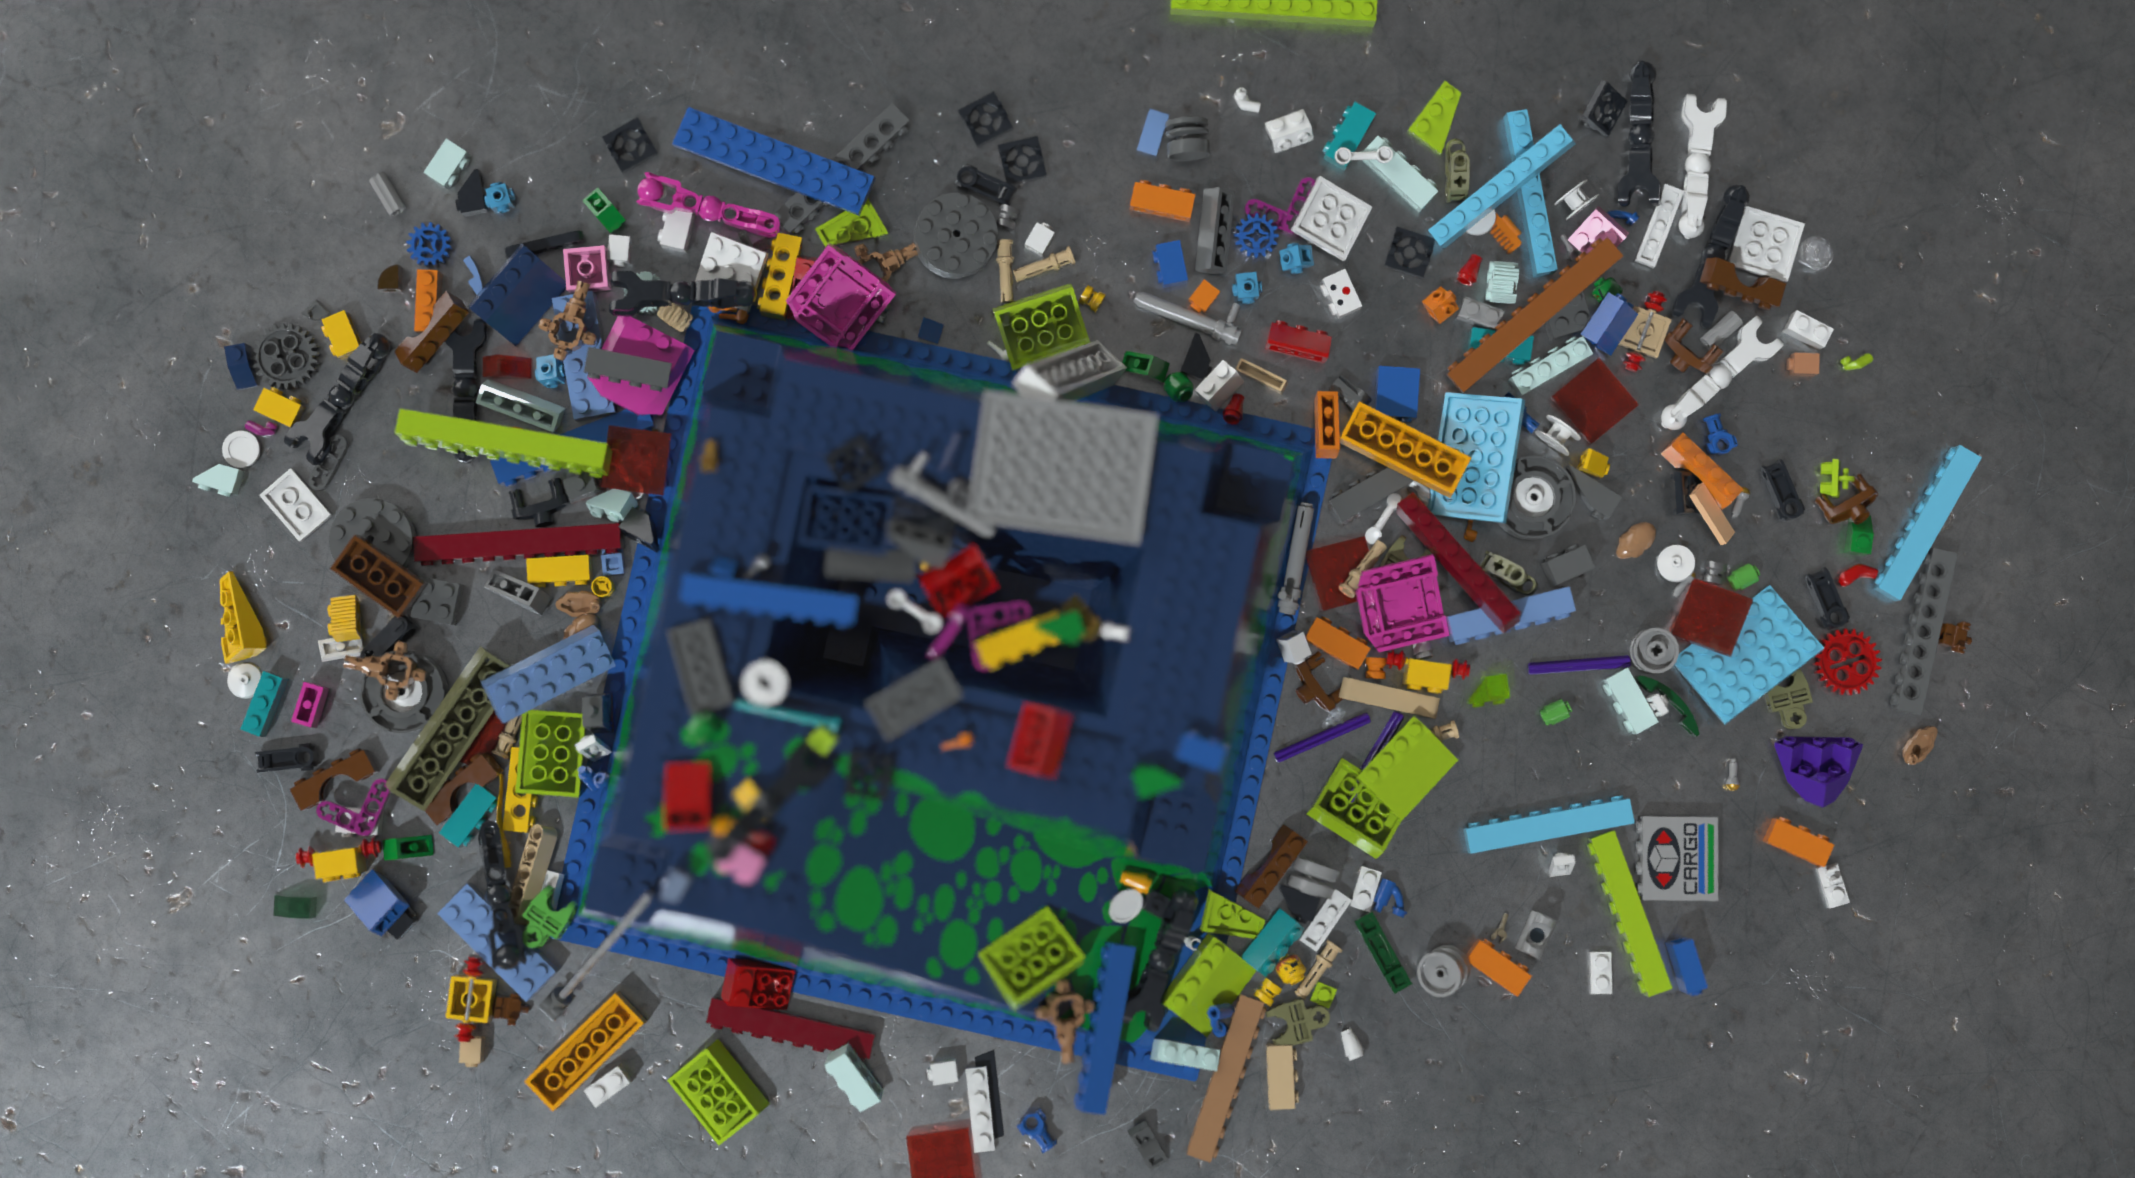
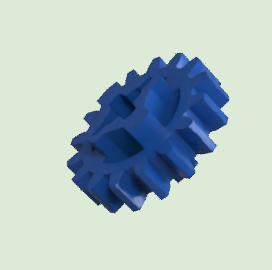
M1258 213L1255 214V218H1252L1249 214L1247 215V221L1240 220L1243 224L1242 226H1236V229L1240 230L1239 233L1234 234L1235 237H1239L1236 245L1241 244L1240 251L1242 252L1246 249L1248 257L1251 253H1254L1255 258L1258 257V253L1266 256L1265 251L1272 252L1273 250L1270 246L1277 245L1274 238L1279 237V234H1274V230L1278 227H1272L1273 220L1266 221L1265 214L1262 218H1259ZM1253 222V228L1249 232H1243L1245 227ZM1262 222L1267 225L1270 232H1265L1261 228L1260 223ZM1258 229L1259 233L1267 236L1259 238L1256 242L1253 237L1247 236V234L1254 233ZM1243 239H1249L1253 243V249L1249 248ZM1264 239H1270L1269 243L1260 249V243Z
M432 222L429 223L428 227L421 223V229L414 227L415 234L409 233L408 235L412 239L406 241L411 246L407 249V252L413 253L410 258L412 260L418 259L417 264L420 266L424 262L427 268L430 267V263L435 267H438V261L445 263L443 257H450L447 249L453 248L448 244L452 239L445 237L448 231L442 230V226L439 224L434 228ZM426 232H435L432 235L425 234ZM425 239L431 242L434 251L428 248ZM433 255L434 257H432V258H425V257H423V256Z

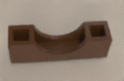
M1718 257L1706 259L1700 279L1701 283L1707 284L1708 289L1715 291L1723 290L1724 295L1741 297V301L1753 304V302L1759 304L1758 307L1764 310L1780 307L1786 283L1770 277L1758 278L1751 286H1745L1736 275L1735 264Z
M448 291L444 292L433 305L432 319L427 328L416 337L407 336L394 351L401 365L415 373L419 372L469 313L460 298Z
M356 749L349 753V758L345 760L342 758L337 759L331 763L332 767L326 770L324 768L318 769L312 773L313 777L307 780L302 778L294 782L295 786L290 788V791L300 811H307L325 801V788L328 782L338 775H347L356 782H361L380 772L369 750Z
M480 752L470 759L472 763L468 767L465 765L455 772L456 777L453 780L449 778L441 786V790L437 792L425 810L437 826L447 821L458 808L457 794L464 783H475L483 787L490 784L504 772L489 752L482 755Z
M1283 824L1272 839L1271 853L1266 862L1256 872L1247 874L1235 892L1259 909L1308 841Z

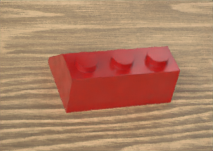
M1276 320V323L1272 322L1270 325L1265 349L1325 363L1329 356L1332 337L1328 336V333L1325 331L1316 330L1315 333L1308 331L1307 327L1296 325V328L1288 326L1287 322Z
M974 544L947 559L943 568L934 567L918 576L942 619L952 615L960 604L967 606L999 587Z
M1024 703L1007 766L1055 779L1072 715Z

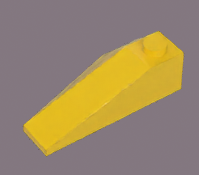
M229 571L220 579V604L224 607L221 625H225V637H221V645L225 664L258 656L266 649L267 645L262 626L233 571Z

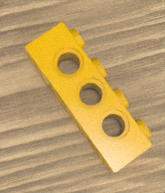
M778 233L777 238H773L771 244L773 255L772 258H768L766 270H769L768 277H764L762 283L764 294L763 297H759L757 305L761 316L786 321L789 307L786 299L791 294L796 258L801 255L803 247L802 237ZM783 253L790 255L785 261L779 259V256ZM777 273L785 274L782 280L774 278ZM774 292L781 294L776 300L770 298V295Z
M511 747L502 830L529 833L536 822V817L533 816V809L537 807L538 796L535 794L522 796L520 793H515L519 747ZM519 805H523L526 809L522 817L516 812Z

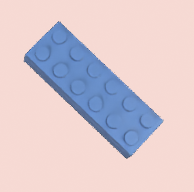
M593 291L587 292L584 301L586 303V311L583 321L588 328L587 331L597 336L595 345H587L583 341L580 349L576 351L567 349L568 354L563 361L573 418L577 422L603 418L618 412L617 404L601 397L591 381L587 379L588 373H584L588 347L601 349L605 343L597 296ZM574 294L552 298L555 315L564 312L566 303H569L570 298H573ZM568 321L560 323L558 331L559 340L573 343L576 340L579 325Z
M1570 587L1511 601L1521 612L1520 622L1514 626L1515 630L1531 627L1530 622H1535V625L1551 622L1550 617L1554 616L1555 620L1571 617L1570 612L1576 611ZM1482 609L1446 617L1450 635L1447 636L1449 643L1454 642L1455 645L1470 642V637H1475V640L1490 637V632H1495V635L1503 634Z
M591 625L480 682L497 717L504 724L616 665L600 630Z
M467 883L437 914L492 968L488 933L492 929L493 911H490L491 906L486 902L485 895L473 883ZM501 911L496 913V917L499 920H505L504 914ZM507 932L506 934L498 933L495 935L497 949L503 944H513L516 946L514 933ZM524 945V953L527 959L525 965L520 962L512 970H504L498 966L495 971L527 1002L560 969L538 948H529Z

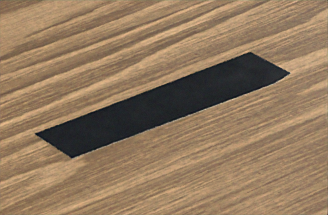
M992 1050L976 1056L975 1067L987 1066L994 1139L1004 1136L995 1053Z

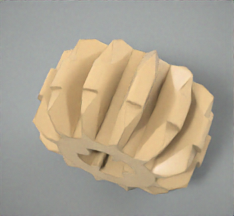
M673 303L672 306L659 307L657 312L660 319L679 332H684L693 320L690 312Z

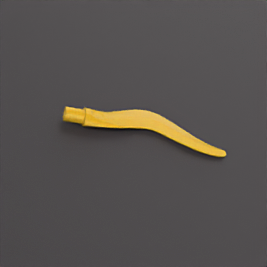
M501 773L496 818L501 835L504 867L508 868L511 867V853L506 840L505 830H502L503 775Z

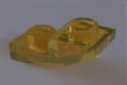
M1077 594L1060 607L1064 614L1078 610L1079 616L1088 608ZM1089 609L1090 614H1091L1092 616L1096 617V616L1092 613V611ZM1100 620L1085 637L1089 642L1101 634L1103 624Z

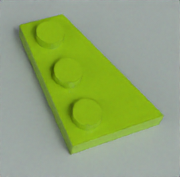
M1444 81L1408 129L1409 133L1439 155L1442 154L1461 92Z
M868 198L860 216L845 211L815 228L825 247L829 243L840 245L889 235Z
M1209 889L1200 927L1201 931L1255 939L1263 930L1265 919Z

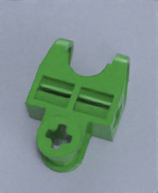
M551 885L545 887L532 900L522 915L530 921L522 934L523 944L529 948L542 947L550 936L556 940L561 939L576 914L578 904L574 901L570 902L566 909L563 908L561 911H556L552 907V894L555 888ZM536 933H537L536 938H537L538 940H537V941H533L534 937L532 936V934H536Z

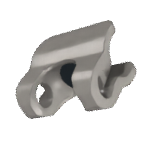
M1531 910L1517 940L1515 949L1540 960L1557 921Z

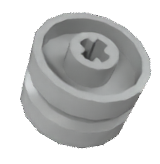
M1650 628L1637 633L1633 637L1628 652L1631 663L1640 672L1657 674L1671 669L1677 662L1679 644L1669 631L1661 628ZM1651 648H1655V654L1651 653Z
M1297 857L1293 867L1295 870L1305 873L1304 877L1296 874L1290 875L1288 885L1300 889V892L1315 897L1321 896L1331 899L1334 889L1332 886L1323 884V880L1333 883L1337 882L1340 871Z
M1442 945L1435 948L1420 961L1417 968L1421 986L1428 993L1436 997H1446L1456 992L1468 981L1471 973L1467 956L1460 949L1452 945Z

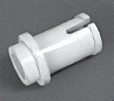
M1109 622L1103 625L1101 634L1106 639L1115 638L1128 641L1131 630L1128 627L1116 626Z

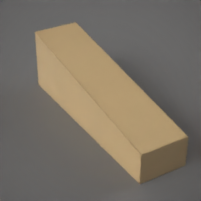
M1243 358L1240 359L1235 369L1237 372L1281 395L1288 385L1287 380Z

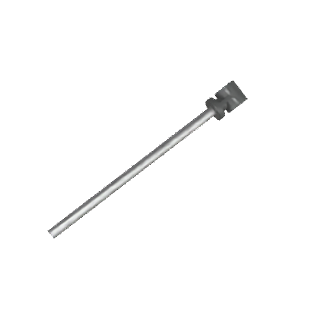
M646 892L565 987L555 988L538 1006L552 1021H555L567 1009L572 1001L571 992L653 899V893Z

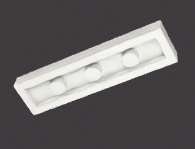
M1667 184L1663 185L1660 206H1655L1634 261L1655 268L1682 199L1683 190Z
M987 1066L966 1068L974 1153L995 1151Z

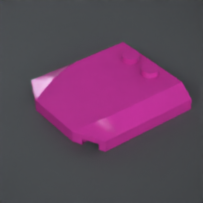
M829 243L788 296L786 302L789 304L796 321L830 346H841L853 350L896 295V292L888 283L842 249Z
M618 316L601 349L672 363L667 389L663 388L662 392L650 390V386L642 384L641 388L629 386V381L621 380V384L608 381V377L600 376V380L588 377L587 379L591 381L601 397L637 415H662L695 350L633 317Z
M1434 555L1361 571L1356 598L1363 633L1378 652L1450 636L1438 587V573Z

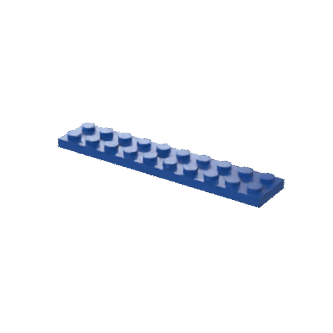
M690 107L687 108L672 143L677 148L860 216L876 179L873 175Z

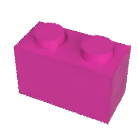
M303 682L291 722L310 728H317L330 688L311 682Z

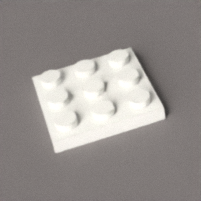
M1319 176L1291 231L1344 261L1363 227L1372 206Z
M1746 206L1743 209L1741 223L1737 229L1728 262L1734 263L1737 269L1787 283L1805 223Z
M711 232L695 281L714 280L716 278L735 281L746 280L751 282L757 289L769 253ZM752 304L746 307L737 306L736 308L750 312Z

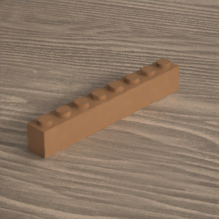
M1241 993L1238 996L1234 1008L1235 1011L1232 1014L1228 1032L1225 1035L1220 1050L1217 1071L1212 1073L1186 1150V1154L1210 1163L1212 1158L1216 1159L1219 1151V1146H1216L1218 1139H1223L1226 1127L1223 1126L1225 1119L1230 1118L1233 1107L1230 1106L1232 1098L1236 1099L1239 1092L1238 1080L1239 1078L1243 1079L1246 1067L1243 1066L1246 1058L1250 1059L1253 1047L1250 1046L1252 1039L1257 1038L1260 1027L1257 1026L1259 1018L1263 1019L1267 1007H1264V1002Z

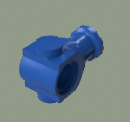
M1721 413L1703 418L1710 432L1708 435L1709 441L1705 445L1709 455H1723L1738 446L1736 437L1729 434L1728 430L1723 428L1720 419ZM1719 440L1725 442V450L1718 448L1717 443Z
M1039 1109L1026 1113L1023 1120L1016 1126L1023 1136L1027 1134L1031 1139H1035L1041 1147V1152L1045 1153L1058 1142L1053 1140L1047 1132L1048 1126L1044 1122L1047 1117ZM1029 1117L1037 1119L1038 1124L1035 1127H1029L1026 1124V1120Z

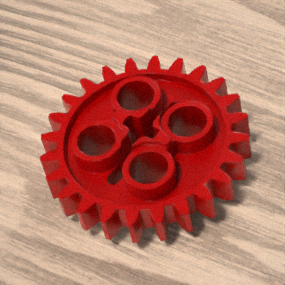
M1847 628L1842 629V634L1839 630H1834V636L1830 633L1826 634L1828 641L1825 639L1820 640L1824 650L1815 656L1818 662H1814L1812 665L1819 668L1814 673H1821L1822 675L1818 681H1826L1823 686L1824 688L1831 685V692H1835L1838 689L1839 695H1843L1846 690L1849 696L1852 695L1853 690L1856 694H1860V687L1863 690H1868L1866 683L1874 685L1871 678L1879 677L1875 670L1882 668L1876 665V662H1880L1882 659L1876 658L1880 650L1874 651L1873 648L1876 646V643L1869 644L1870 636L1863 638V631L1856 635V629H1851L1848 633ZM1852 643L1857 646L1856 654L1850 652L1849 648ZM1832 650H1835L1838 653V658L1836 661H1833L1830 658V652ZM1860 655H1864V658L1861 660L1848 663V665H1841L1834 669H1830V666L1833 664L1846 661V659H1851L1858 657ZM1858 663H1861L1864 666V672L1862 674H1859L1857 672L1856 667ZM1840 669L1845 673L1842 681L1837 678V672Z

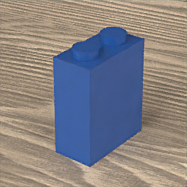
M1608 292L1581 335L1594 347L1611 356L1638 316V313L1633 310L1634 305L1629 303L1625 297L1618 293L1614 296Z
M1378 366L1374 409L1393 419H1399L1401 423H1412V420L1417 418L1420 369Z
M373 869L365 875L363 880L344 899L368 930L381 937L410 906L388 879Z
M1682 937L1665 942L1679 991L1691 996L1702 994L1703 989L1708 988L1693 939Z

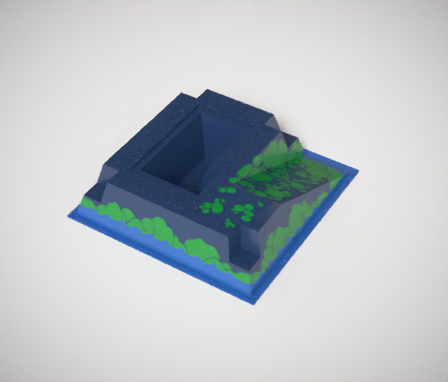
M692 306L690 314H692L693 320L686 329L683 343L695 351L670 399L645 508L651 514L650 518L655 524L660 550L656 553L637 543L612 652V658L616 666L608 670L603 693H613L614 733L594 734L610 747L612 753L596 762L588 759L586 765L596 774H607L609 783L606 787L595 791L590 790L584 782L582 783L562 874H564L556 911H561L563 908L566 909L572 901L578 904V908L572 923L562 938L557 940L598 949L645 893L649 891L653 893V899L607 951L725 977L729 958L749 959L795 970L791 992L1059 1052H1061V1045L1058 1043V1039H1056V1027L1047 1019L1041 1020L1035 1016V1009L1037 1007L1046 1006L1045 999L1048 995L1058 992L1056 991V983L1014 1011L999 991L978 956V953L1045 907L1050 909L1085 956L1083 964L1062 979L1068 980L1070 984L1069 991L1074 992L1083 1000H1091L1093 1003V992L1097 988L1098 983L1097 970L1101 966L1102 961L1100 953L1105 941L1127 944L1136 948L1128 992L1136 988L1146 964H1149V954L1156 948L1154 943L1161 925L1160 918L1142 908L1138 915L1128 922L1119 923L1110 916L1109 909L1113 898L1124 890H1133L1120 883L1123 870L1148 874V877L1152 878L1149 891L1153 889L1169 897L1171 900L1175 891L1181 886L1194 891L1198 904L1194 910L1190 933L1186 937L1194 936L1202 942L1209 933L1227 946L1229 935L1203 932L1200 927L1209 889L1236 903L1238 895L1235 890L1241 881L1288 662H1284L1276 639L1292 630L1295 631L1332 461L1331 458H1316L1315 428L1243 413V418L1238 424L1232 425L1224 421L1223 408H1219L1215 412L1205 404L1192 401L1174 402L1169 396L1119 385H1113L1070 402L1158 415L1140 544L995 525L994 533L990 537H984L955 520V540L951 542V551L947 559L974 544L999 586L997 589L965 606L970 611L980 607L1024 602L1030 607L1031 614L1026 621L989 626L990 636L1055 611L1061 616L1078 610L1080 616L1088 608L1092 616L1099 617L1100 619L1087 636L1083 639L1081 638L1080 642L1069 645L1068 641L1051 646L1047 642L1041 645L1043 649L1030 654V651L1027 650L1021 653L1023 656L1013 661L1006 658L1001 660L1003 665L993 669L980 670L974 663L969 620L967 618L940 656L963 697L887 741L868 709L866 702L934 663L926 656L950 623L952 615L945 619H942L918 578V576L927 571H922L918 567V560L916 558L915 577L910 583L826 577L825 551L828 548L799 544L808 485L843 490L824 457L861 435L882 469L883 474L853 492L894 497L891 520L945 514L917 496L905 493L903 488L895 487L893 482L890 481L893 471L897 466L906 467L910 470L921 452H924L929 458L918 472L922 480L948 495L951 481L964 479L970 484L971 491L985 391L1021 396L1012 384L1025 367L1012 370L1009 361L867 331L856 347L850 350L846 347L828 345L796 320L788 319L787 317L786 321L763 317L757 306H751L750 312H747L749 317L745 324H740L731 319H719V314L736 315V312L720 310L717 313H712L708 307ZM954 434L962 435L965 437V441L960 446L961 450L955 465H952L951 474L946 476L940 473V467L945 462L944 458L950 444L952 445L953 443L951 441ZM712 440L717 443L716 459H719L717 471L702 472L700 458L704 457L705 443ZM858 449L849 450L852 457L861 458L866 455ZM843 454L838 460V471L845 467L847 461ZM851 460L848 463L850 471L856 472L859 470L860 462L858 460ZM870 460L863 464L861 472L864 477L870 470ZM848 473L843 476L848 481H859L855 474ZM1303 502L1313 504L1314 513L1300 585L1301 597L1298 598L1297 602L1299 608L1296 610L1295 615H1289L1279 612L1278 601L1281 600L1279 593L1284 585L1297 508ZM890 538L888 539V550L902 548L896 546ZM764 555L771 559L766 570L759 567L758 571L749 581L744 578L753 568L759 556ZM717 557L738 563L732 579L710 570ZM683 574L858 597L855 624H850L849 627L836 626L837 622L828 621V625L815 623L813 618H806V622L793 620V616L785 615L784 619L771 617L772 613L763 612V616L752 615L750 610L742 609L741 613L729 612L728 607L720 606L719 610L707 609V604L698 603V607L685 606V601L680 600ZM894 590H901L906 594L907 600L928 614L939 615L942 620L940 629L930 632L924 627L922 619L904 607H892L888 602L889 594ZM1018 606L1017 611H1011L1012 607H1007L1009 620H1013L1012 615H1019L1020 618H1024V614L1027 613V609H1023L1022 606ZM996 609L993 617L997 621H1002L1005 619L1006 613L1003 609ZM975 612L976 615L972 617V621L975 620L977 622V628L973 627V632L979 629L986 630V625L981 627V620L984 619V615ZM710 619L734 703L698 713L702 715L705 712L716 718L715 723L718 726V732L708 745L702 744V746H698L687 738L686 727L694 715L690 713L667 631ZM1112 622L1113 625L1130 628L1128 641L1115 638L1106 639L1101 634L1103 625ZM984 633L977 634L975 636V643L986 639L987 636ZM768 661L777 664L784 670L788 678V689L785 696L779 702L764 706L831 720L834 717L840 718L837 733H833L839 738L825 755L810 745V749L804 755L806 766L818 770L825 764H829L834 770L817 789H803L796 793L780 809L777 816L769 819L757 831L758 833L772 834V837L776 838V843L771 854L766 853L763 855L768 858V861L756 882H749L746 885L735 879L736 874L733 872L725 873L716 868L717 863L709 861L708 843L717 836V834H712L714 817L722 815L736 819L745 810L736 800L733 793L748 779L761 792H766L785 773L784 765L789 753L802 741L807 742L809 737L819 727L813 724L750 712L735 707L736 701L739 700L754 703L746 696L743 690V677L751 665ZM760 676L761 688L766 687L771 691L772 688L768 684L771 682L770 679L766 680ZM1024 703L1072 715L1055 779L1007 766ZM1190 731L1202 734L1201 739L1209 741L1210 738L1222 741L1221 746L1226 747L1227 750L1219 773L1174 758L1182 733L1189 734ZM960 734L972 735V744L970 746L942 749V744L960 741ZM850 751L894 757L888 800L844 794ZM868 759L860 761L854 767V770L862 771L866 768ZM875 760L874 769L878 774H885L883 766ZM710 762L712 828L664 830L666 764ZM1147 764L1148 768L1154 767L1180 780L1182 785L1140 799L1131 773L1136 772V767ZM871 769L865 770L863 772V779L867 782L873 781L875 779V772ZM853 777L855 786L863 791L864 782L859 777ZM876 780L872 783L870 792L879 789L884 781ZM744 844L745 846H747V847L751 848L752 850L758 852L757 850L753 849V848L750 847L749 845ZM674 866L693 876L677 903L674 901L672 903L661 897L665 889L662 887V884L668 875L672 877L669 872ZM1142 893V894H1141V895H1142V898H1143V903H1144V901H1145V899H1146L1148 893H1147V894H1145V893ZM1196 940L1193 941L1192 947L1197 949V947L1200 945V942ZM1184 942L1178 954L1174 955V966L1171 970L1167 971L1169 977L1164 992L1194 953V950L1188 948ZM1061 1000V1002L1057 1003L1058 1006H1055L1057 1010L1056 1019H1069V1017H1072V1013H1074L1072 1009L1073 1000ZM1161 1003L1165 1015L1156 1032L1148 1031L1144 1025L1146 1011L1136 1013L1130 1023H1122L1115 1064L1190 1081L1198 1079L1200 1068L1150 1059L1154 1038L1205 1047L1207 1037ZM1085 1013L1083 1022L1080 1026H1076L1077 1037L1073 1044L1074 1055L1082 1056L1086 1049L1087 1042L1085 1036L1090 1027V1013Z

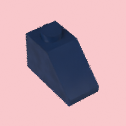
M246 343L224 346L227 367L236 389L257 387L256 370L252 367L254 360L251 359L253 357L251 346Z

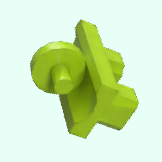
M1839 459L1821 463V474L1832 475V482H1821L1820 493L1831 495L1833 498H1840V482H1842V489H1848L1849 482H1854L1855 477L1849 476L1848 468H1843V476H1840L1841 461Z

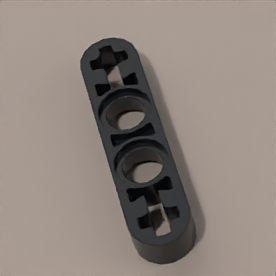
M578 230L511 245L504 248L506 259H509L521 244L533 254H539L578 245L585 242L583 231Z

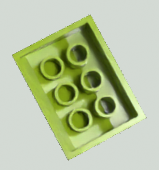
M1071 283L992 308L1012 370L1090 343Z
M529 710L522 714L515 793L580 797L582 780L578 776V768L583 766L584 755L578 752L575 744L579 743L586 736V729L582 725V714Z
M1413 716L1356 779L1402 821L1454 766L1458 759L1426 726Z
M1341 758L1306 815L1377 859L1387 848L1401 820L1360 782L1357 783L1356 777L1362 770Z
M1045 907L978 953L999 991L1014 1011L1078 968L1085 959V956L1048 907Z
M1208 933L1165 990L1160 1002L1204 1036L1208 1037L1212 1032L1210 1019L1207 1014L1208 1009L1211 1006L1224 1003L1232 1005L1257 970Z
M719 1039L667 1080L718 1145L726 1141L770 1105Z

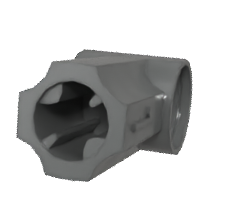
M1342 375L1329 388L1331 391L1338 392V397L1345 402L1347 408L1354 412L1358 402L1368 405L1372 401L1367 393L1360 388L1357 389Z

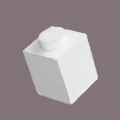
M1036 223L1025 242V248L1043 257L1055 237V232L1052 231L1053 228L1046 223Z
M609 234L607 260L612 262L613 266L624 267L625 264L631 263L633 239L630 236Z
M1292 630L1276 639L1284 662L1300 664L1305 661L1306 657L1311 655L1304 632Z
M956 1059L932 1062L930 1064L931 1068H927L929 1081L933 1080V1086L959 1081Z

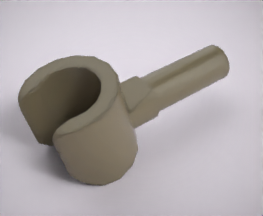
M1503 914L1499 928L1491 935L1492 941L1497 935L1500 937L1499 944L1506 939L1505 925L1508 914Z

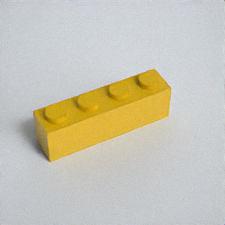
M1058 612L1049 613L974 643L983 667L989 666L990 669L1003 665L1001 660L1006 658L1013 661L1023 657L1021 653L1029 650L1031 654L1043 649L1041 645L1047 642L1050 643V646L1059 643L1060 641L1034 628V624L1058 617Z

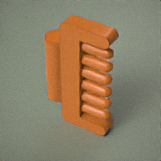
M1495 213L1496 220L1494 226L1496 225V227L1490 231V234H1494L1493 237L1497 238V242L1503 240L1500 245H1505L1503 249L1507 250V254H1511L1522 244L1518 238L1522 232L1507 214L1500 218Z

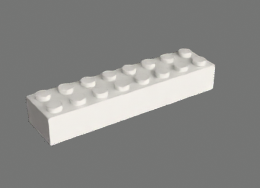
M1096 340L1027 365L1012 385L1021 396L1070 403L1113 386L1127 367Z

